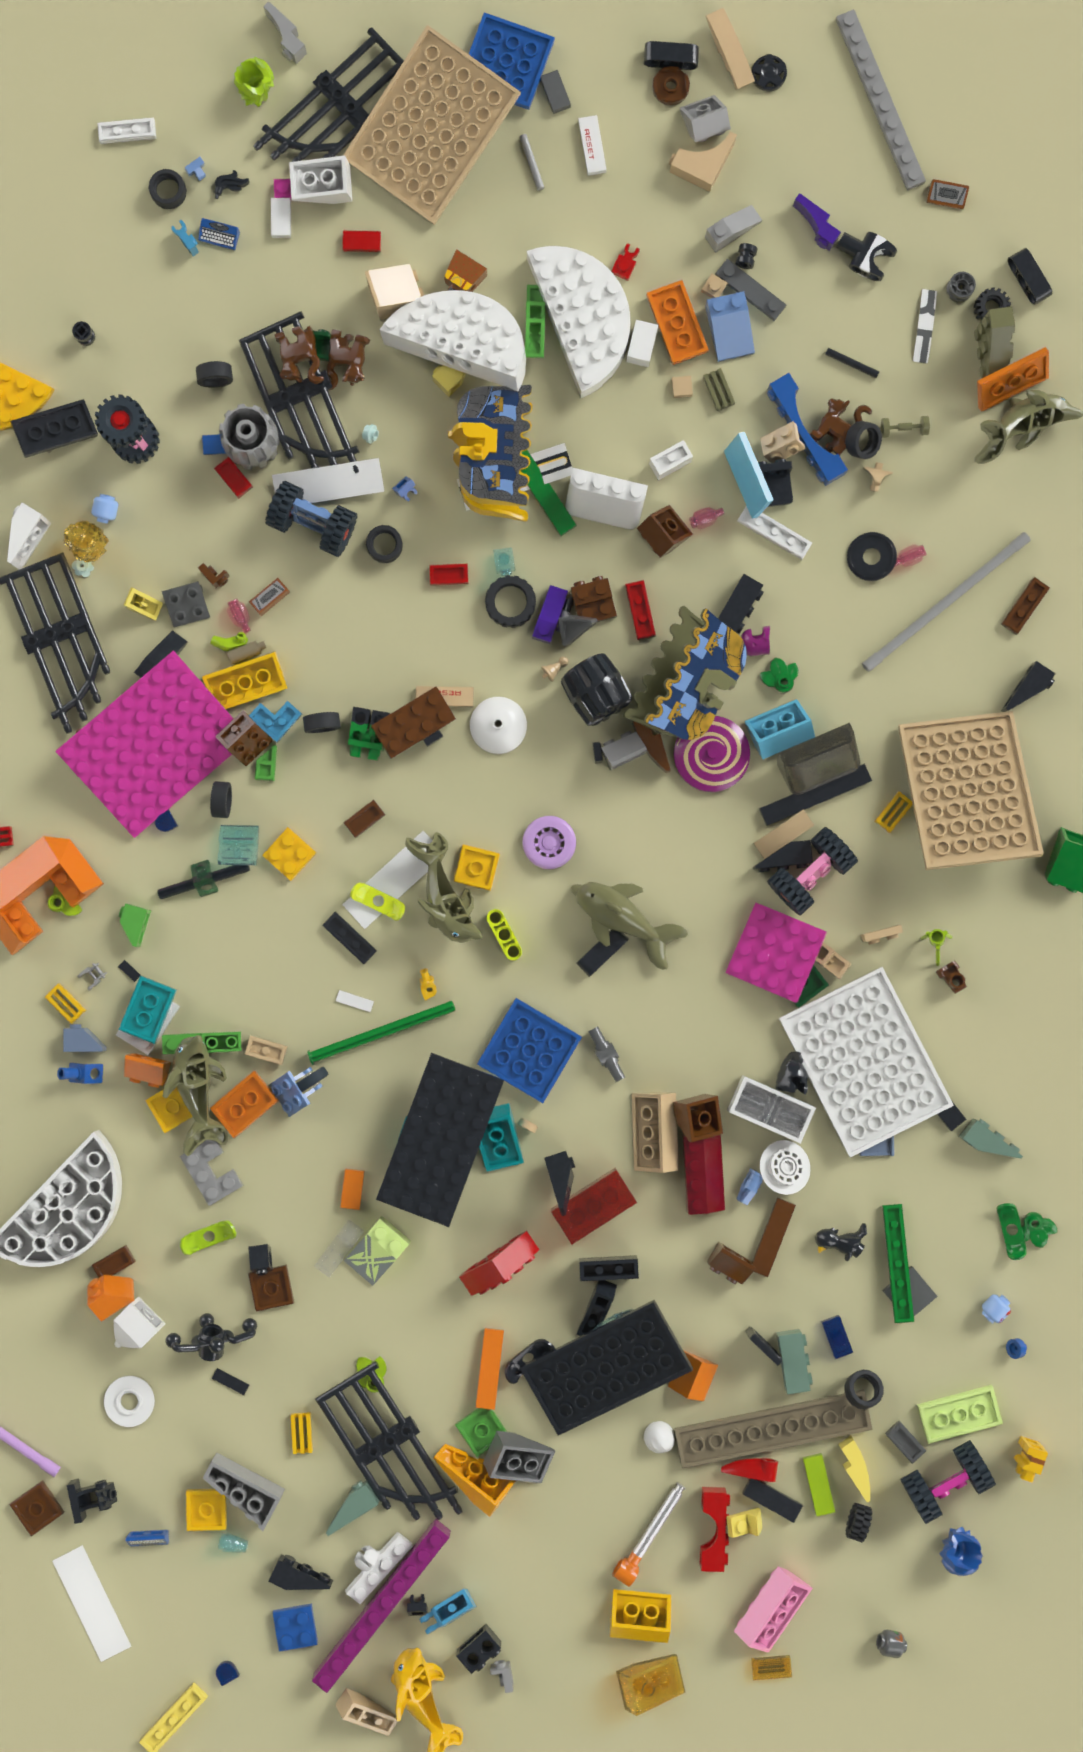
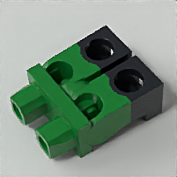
M353 706L348 740L350 756L361 758L362 748L369 749L367 759L379 760L381 751L384 752V748L372 730L371 725L390 713L377 710L371 711L370 709Z

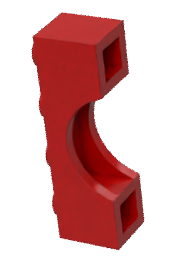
M702 1487L701 1507L704 1513L710 1515L715 1520L716 1531L711 1540L700 1545L699 1566L701 1571L724 1572L725 1565L728 1566V1553H725V1546H729V1536L726 1533L727 1516L729 1514H726L727 1506H730V1494H727L725 1487Z

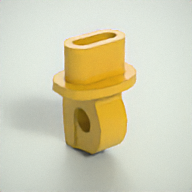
M427 968L420 970L422 976L420 978V988L424 1000H427L436 995L437 989L433 982L434 977L429 975Z

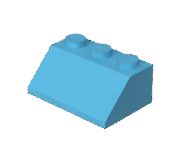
M797 699L745 721L754 746L762 759L815 738L812 721Z

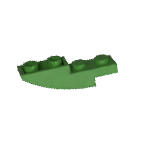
M241 1031L162 1035V1054H175L178 1044L183 1039L196 1035L202 1037L208 1053L241 1051Z

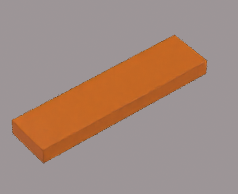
M485 1328L476 1408L495 1410L504 1330Z

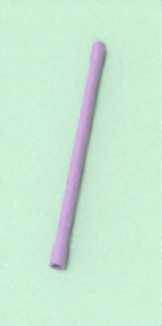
M0 1427V1439L33 1461L52 1477L56 1476L61 1468L59 1465L42 1456Z

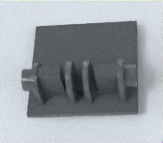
M199 581L162 591L173 627L210 618L202 593L203 589Z

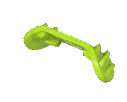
M225 1220L191 1232L181 1238V1251L185 1255H191L206 1247L225 1240L236 1238L235 1227L230 1221ZM212 1231L215 1234L214 1240H205L204 1233Z

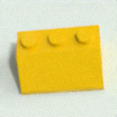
M613 1589L609 1637L668 1643L671 1631V1595Z

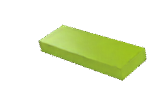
M822 1453L803 1457L816 1516L835 1513Z

